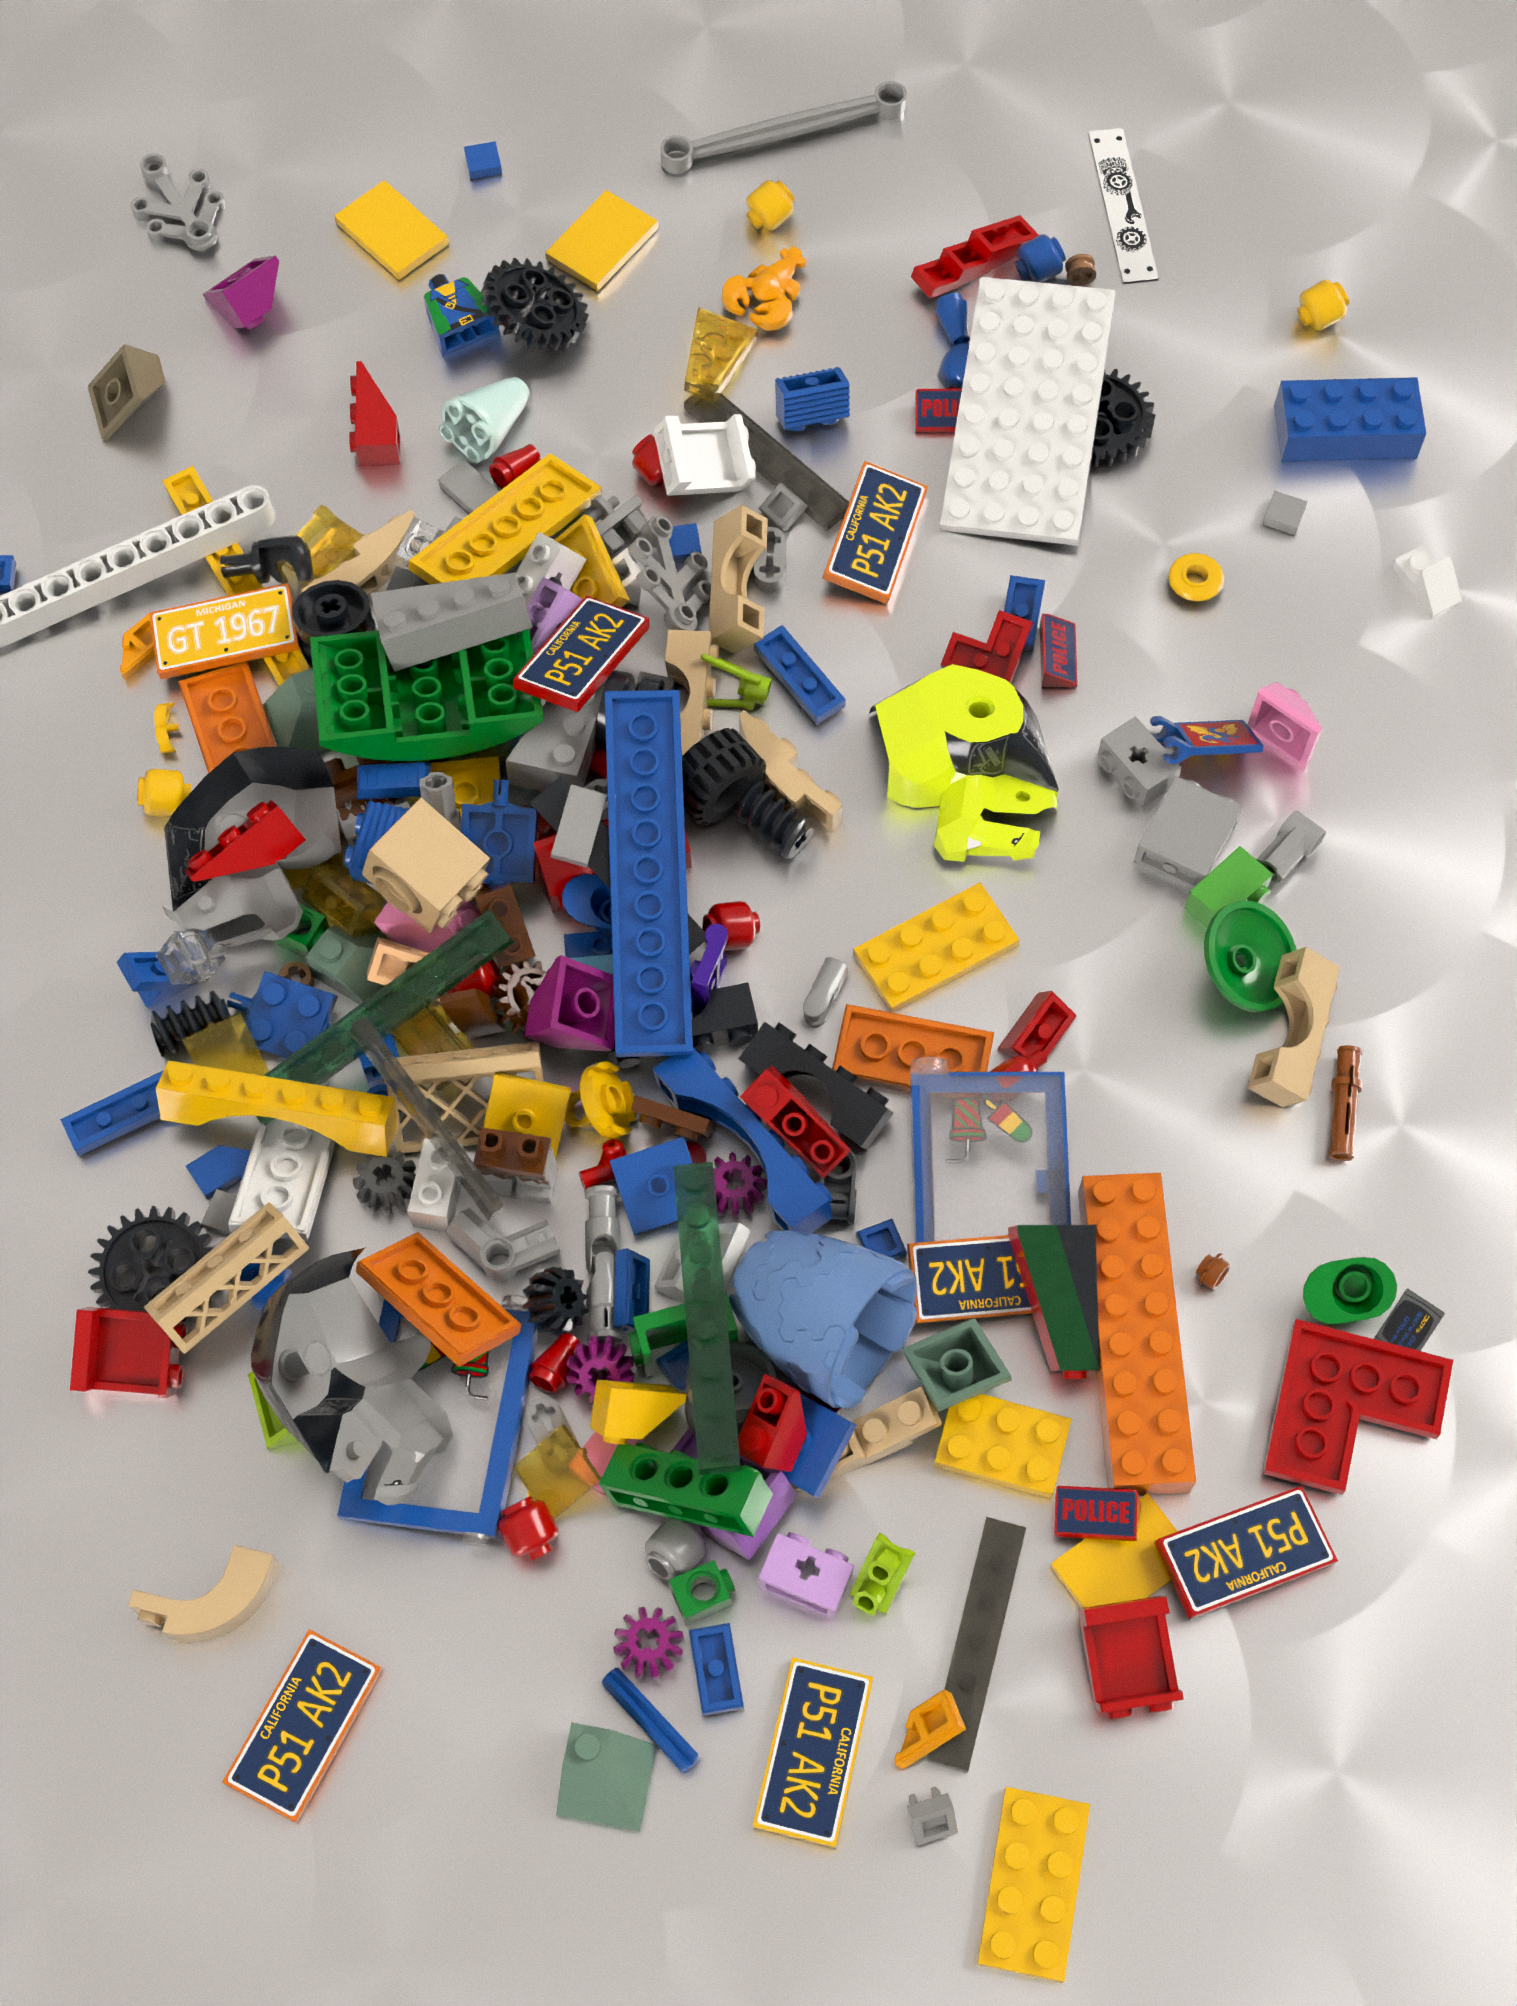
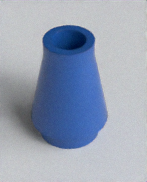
M949 293L941 296L936 301L935 313L949 337L950 344L954 346L964 342L968 343L970 336L968 333L967 301L962 298L960 293Z

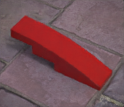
M1021 215L972 230L968 241L943 248L939 259L915 266L911 278L930 299L974 281L1010 261L1018 255V248L1021 245L1036 238L1039 234Z

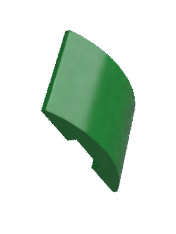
M529 629L395 672L382 645L379 630L310 637L320 746L375 760H434L473 753L496 746L529 731L544 721L541 699L514 689L513 683L514 677L533 657Z

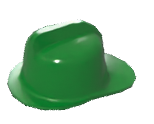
M1356 1257L1330 1261L1319 1265L1309 1274L1303 1287V1301L1307 1311L1313 1318L1326 1324L1368 1320L1381 1316L1391 1307L1396 1298L1397 1282L1391 1269L1376 1258Z

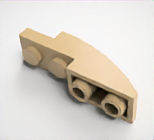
M409 510L402 515L393 517L386 525L376 531L363 535L356 543L352 544L355 553L353 559L343 561L333 571L321 578L312 580L305 588L301 589V593L307 588L324 581L341 580L356 584L364 589L368 597H371L370 593L377 592L392 577L396 566L400 567L412 550L419 535L415 513Z
M743 710L739 714V734L765 761L766 770L762 779L766 783L765 790L768 792L773 789L777 792L774 799L775 802L781 798L787 800L785 812L792 807L798 809L794 820L806 811L830 832H833L841 824L842 820L840 800L828 790L823 791L818 787L803 769L797 770L798 753L790 741L785 738L780 739L770 731L768 725L761 718H753Z
M923 1386L853 1420L852 1422L857 1424L829 1480L913 1444V1439L941 1426L942 1422L937 1410ZM790 1483L795 1492L802 1490Z

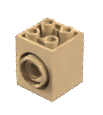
M420 798L369 850L362 875L376 887L386 901L399 911L406 913L430 934L438 925L444 929L458 913L456 910L462 904L463 899L469 903L483 887L481 884L488 876L485 869L490 858L424 799Z

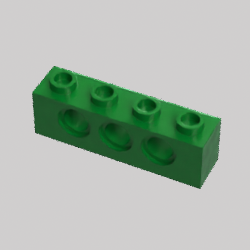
M636 1443V1445L618 1444L599 1482L600 1487L613 1505L754 1537L773 1495L764 1481L763 1475L753 1467L742 1465L740 1468L724 1465L713 1458H705V1460L690 1458L688 1455L677 1450H671L670 1453L662 1452L644 1443Z

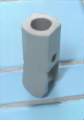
M831 957L825 958L812 985V989L803 1003L804 1019L808 1025L818 1027L826 1021L833 1001H835L848 974V965Z

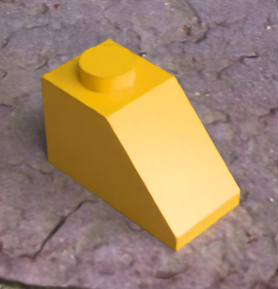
M597 1379L590 1428L602 1435L603 1441L612 1444H626L627 1439H643L686 1402L687 1394L672 1385Z

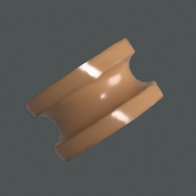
M1077 254L1070 257L1065 263L1067 281L1072 286H1085L1095 280L1097 273L1092 256Z
M289 962L279 971V976L292 980L291 976L299 974L300 983L314 987L312 973L308 966L302 962Z

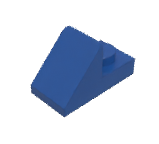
M183 951L123 953L116 962L131 990L138 992L147 1008L153 1007L188 989L199 980Z

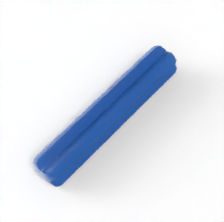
M614 1668L606 1674L602 1680L603 1687L682 1772L685 1773L690 1770L699 1760L698 1753L619 1668Z

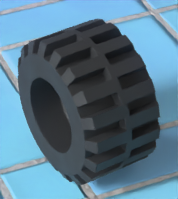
M724 728L720 731L717 730L702 738L682 756L684 810L697 824H713L734 813L736 805L743 794L757 782L761 781L765 775V761L736 729Z

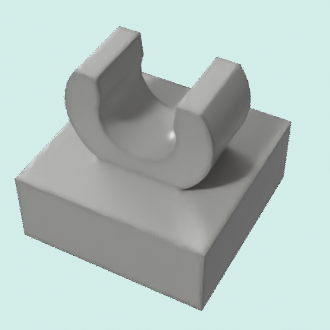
M937 1787L931 1788L932 1798L921 1802L917 1801L915 1794L909 1796L910 1805L907 1808L912 1833L917 1846L958 1833L954 1808L949 1794L941 1795Z

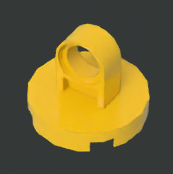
M605 1061L591 1065L584 1070L581 1076L580 1090L570 1093L564 1119L568 1125L582 1128L593 1126L600 1135L608 1139L631 1133L633 1129L629 1128L630 1122L635 1121L637 1118V1113L631 1110L635 1097L628 1080L621 1082L615 1072L620 1070L615 1064ZM581 1100L586 1115L579 1121L574 1114V1108L577 1102Z

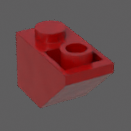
M764 1374L733 1451L761 1467L791 1472L807 1435L800 1392L782 1381Z

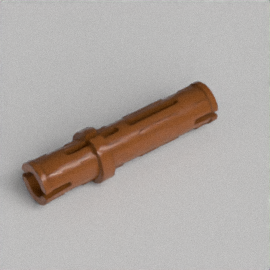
M1344 1045L1340 1046L1339 1049L1337 1048L1336 1077L1331 1082V1089L1335 1093L1331 1143L1328 1156L1337 1161H1351L1352 1158L1354 1159L1357 1099L1363 1082L1359 1079L1362 1050L1356 1046Z

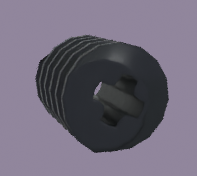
M761 780L743 794L736 805L735 814H737L738 821L748 824L749 830L754 833L759 832L760 839L765 842L769 841L771 848L776 851L780 850L782 857L792 859L808 844L814 834V829H805L809 822V818L805 815L797 821L794 820L798 813L796 807H792L787 812H784L787 805L786 799L781 798L774 804L773 801L777 793L775 790L771 789L763 795L766 783Z
M214 990L210 991L208 1004L198 995L195 996V1008L193 1009L183 1000L180 1001V1013L178 1014L170 1005L166 1006L165 1018L163 1019L155 1010L151 1011L150 1025L162 1058L164 1057L165 1045L175 1054L179 1050V1041L187 1049L193 1048V1036H196L202 1044L208 1043V1031H211L216 1039L222 1038L223 1026L231 1034L236 1033L225 999H220Z

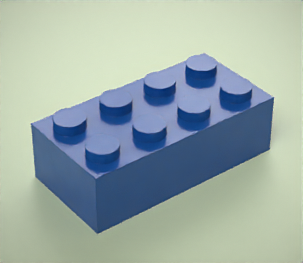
M1418 377L1285 380L1280 382L1274 403L1281 462L1418 458L1426 436Z

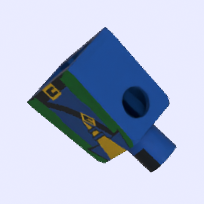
M438 274L430 279L428 286L431 291L424 295L428 320L442 356H446L500 332L499 326L493 325L496 317L485 314L488 307L481 304L484 296L481 295V292L468 278L462 277L449 282L444 274Z

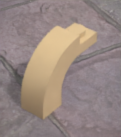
M234 1545L224 1575L219 1583L205 1595L196 1599L182 1601L133 1589L128 1606L136 1614H139L137 1620L142 1623L161 1627L162 1622L165 1621L162 1633L172 1641L192 1643L212 1640L234 1631L257 1612L271 1591L280 1563L273 1554Z

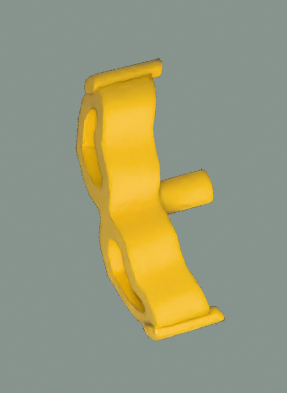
M174 703L158 704L154 711L155 735L161 754L176 752L175 748L171 746L168 736L170 731H179L178 723L168 724L171 708L174 707Z

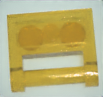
M320 505L313 512L314 517L295 535L308 543L323 527L330 530L310 550L313 566L312 580L321 578L333 571L343 561L353 559L355 553L352 544L356 543L363 536L357 530L334 516L324 505ZM288 562L283 564L295 573L293 567Z

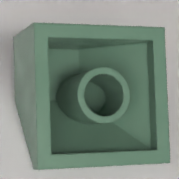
M313 668L292 674L263 704L277 747L319 751L320 755L333 751L320 746Z
M354 916L327 928L305 959L314 978L373 1013L380 1004V995L385 985L367 980L366 972L377 937L389 939L381 931Z
M975 1318L902 1348L903 1355L938 1412L1012 1380L1011 1374Z
M571 1722L562 1765L556 1815L640 1832L657 1745L614 1730Z

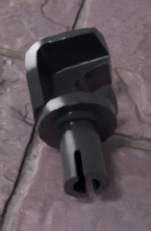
M282 536L259 540L258 542H253L250 553L230 556L223 555L220 557V564H225L226 566L220 567L224 578L254 574L257 581L263 584L270 581L271 575L279 583H288V579L282 571V566L286 562L293 567L298 581L310 582L313 577L310 549L308 544L299 536Z

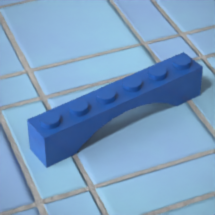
M693 1047V1055L670 1056L654 1067L653 1072L657 1087L676 1109L720 1124L735 1133L751 1148L761 1162L768 1178V1204L771 1218L782 1231L813 1233L833 1218L830 1205L833 1199L828 1189L820 1181L814 1183L807 1175L809 1174L808 1169L797 1155L791 1157L786 1152L782 1138L772 1128L767 1130L761 1124V1117L737 1097L739 1093L729 1078H720L715 1072L716 1067L713 1061L704 1051L699 1054Z

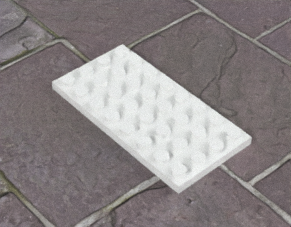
M980 277L940 520L941 531L1078 546L1116 290Z

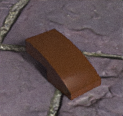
M473 988L439 996L440 1004L450 1020L466 1036L474 1038L506 1031L505 1023L502 1024L500 1022L503 1015L491 1010L488 994Z

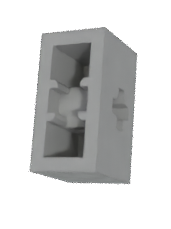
M1136 716L1101 738L1097 755L1101 766L1106 772L1114 774L1121 782V787L1129 798L1135 799L1142 808L1166 793L1175 777H1179L1181 771L1178 763L1169 764L1164 760L1163 754L1169 753Z

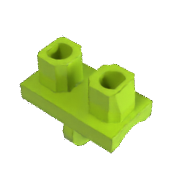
M879 1532L851 1589L850 1594L855 1597L852 1602L853 1605L870 1615H875L877 1610L886 1614L916 1552L893 1544L885 1535Z

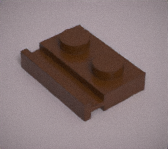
M637 1095L631 1108L632 1111L640 1115L639 1122L658 1129L661 1128L662 1123L676 1128L675 1134L697 1141L698 1136L711 1139L715 1124L709 1119Z

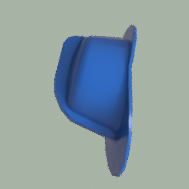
M583 874L572 878L565 885L562 892V904L567 913L576 921L593 926L603 935L612 937L610 889L597 875Z

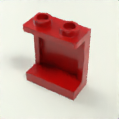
M98 1307L77 1309L70 1391L87 1392L94 1389L155 1394L160 1398H168L176 1394V1389L181 1388L183 1381V1365L178 1364L180 1349L147 1311ZM181 1320L173 1329L183 1339L187 1335V1327L185 1324H182Z
M1154 1596L1078 1608L1096 1711L1101 1713L1107 1712L1108 1719L1132 1716V1708L1148 1706L1149 1712H1161L1174 1709L1173 1701L1184 1700L1183 1691L1179 1690L1165 1616V1614H1170L1167 1596Z

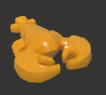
M793 246L790 250L784 248L780 251L782 259L768 267L762 264L759 265L748 275V278H743L742 275L728 278L723 285L721 296L725 309L736 315H744L745 309L738 302L743 303L744 307L748 308L750 302L748 291L752 290L755 298L758 301L764 302V304L755 308L757 314L750 313V320L766 331L779 330L785 327L793 316L790 300H796V296H798L801 289L799 283L792 279L795 273L794 270L795 268H805L807 263L806 258L802 257V251Z

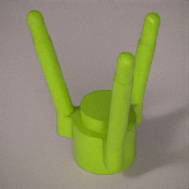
M707 654L701 655V660L741 678L737 694L742 695L743 700L708 699V706L736 707L753 711L755 704L765 705L772 684L771 678L749 672L722 658H713Z

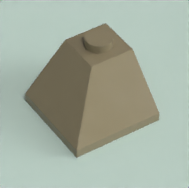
M123 344L89 383L88 390L101 439L108 441L166 382L157 354Z

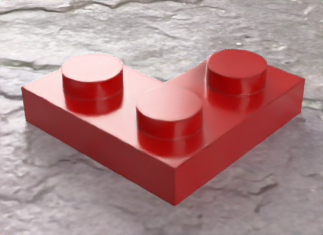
M999 610L987 643L953 632L940 664L941 668L952 664L1000 677L1011 684L1033 622Z

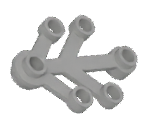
M158 153L145 155L140 161L143 177L151 184H156L170 204L149 201L146 197H137L131 202L134 217L139 220H145L150 218L151 215L181 220L185 225L165 224L161 219H152L146 224L149 239L154 242H160L166 239V237L185 240L187 246L193 250L202 251L211 248L218 238L213 222L216 215L221 213L226 207L223 194L219 191L208 192L204 197L205 208L201 217L196 218L193 213L200 194L210 187L208 173L203 169H196L189 174L190 183L183 199L167 176L169 171L165 158Z
M664 516L651 517L641 527L642 537H638L629 546L630 555L645 567L637 574L636 581L643 590L648 591L666 610L664 622L669 630L694 631L698 625L696 611L710 601L711 584L701 580L692 588V597L686 602L682 589L694 576L700 575L708 567L707 560L701 553L694 551L684 560V566L677 573L669 544L673 526ZM653 547L657 548L661 565L651 556ZM659 583L668 590L669 595L658 585Z

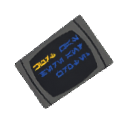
M1406 1289L1374 1339L1421 1351L1445 1313L1410 1289Z

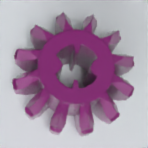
M731 1152L729 1154V1162L726 1163L717 1156L714 1159L715 1168L706 1167L704 1177L707 1180L701 1183L702 1193L708 1194L705 1198L706 1205L708 1207L717 1206V1215L720 1217L725 1215L727 1210L732 1211L733 1219L737 1220L742 1209L747 1214L752 1215L754 1213L753 1204H763L765 1199L762 1191L767 1189V1180L761 1178L763 1168L761 1165L751 1166V1157L749 1155L743 1157L741 1162L736 1159V1154ZM733 1182H738L741 1184V1188L739 1189L736 1185L735 1190H730L727 1184L729 1183L733 1186Z
M593 1334L589 1338V1346L579 1342L575 1346L576 1355L568 1357L567 1366L572 1369L567 1374L568 1383L577 1384L575 1387L577 1396L583 1395L586 1392L590 1393L589 1402L591 1404L594 1403L597 1379L633 1382L634 1373L630 1370L634 1367L635 1361L633 1356H624L627 1350L625 1343L613 1347L611 1335L605 1338L604 1343H599L598 1338Z
M639 1607L638 1614L640 1620L636 1622L632 1616L626 1614L623 1620L629 1630L623 1628L615 1629V1637L624 1642L613 1647L614 1654L619 1656L626 1655L620 1663L623 1670L630 1669L635 1663L637 1664L634 1673L635 1678L641 1679L645 1668H650L652 1679L656 1680L659 1679L657 1666L662 1665L668 1672L674 1670V1664L668 1656L674 1658L682 1657L683 1649L674 1644L684 1640V1635L682 1631H671L677 1624L674 1616L668 1617L661 1623L663 1616L662 1608L657 1607L653 1612L652 1618H647L645 1607ZM646 1636L648 1639H652L656 1636L657 1648L653 1651L649 1647L643 1650L639 1649L642 1648L641 1638Z

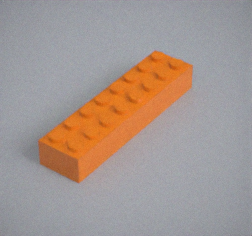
M1161 1172L1083 1176L1078 1189L1081 1225H1096L1100 1370H1096L1107 1488L1137 1490L1139 1496H1144L1146 1493L1149 1495L1189 1494L1196 1483V1473Z

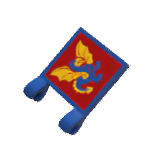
M1162 716L1150 718L1152 726H1163L1159 733H1151L1159 743L1164 742L1167 747L1177 746V750L1173 754H1163L1164 760L1169 764H1177L1191 755L1263 752L1264 745L1244 720L1173 723Z

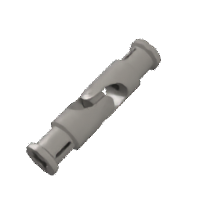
M596 1185L585 1190V1199L589 1200V1219L585 1221V1261L588 1275H592V1280L586 1290V1295H589L586 1299V1307L590 1312V1333L587 1334L588 1344L589 1338L593 1334L598 1338L599 1343H604L605 1338L609 1335L613 1338L612 1345L622 1342V1333L618 1332V1328L614 1327L616 1250H620V1221L616 1219L615 1201L619 1198V1189L609 1185ZM597 1245L607 1246L611 1249L613 1255L610 1252L603 1251L598 1255L592 1256V1247Z

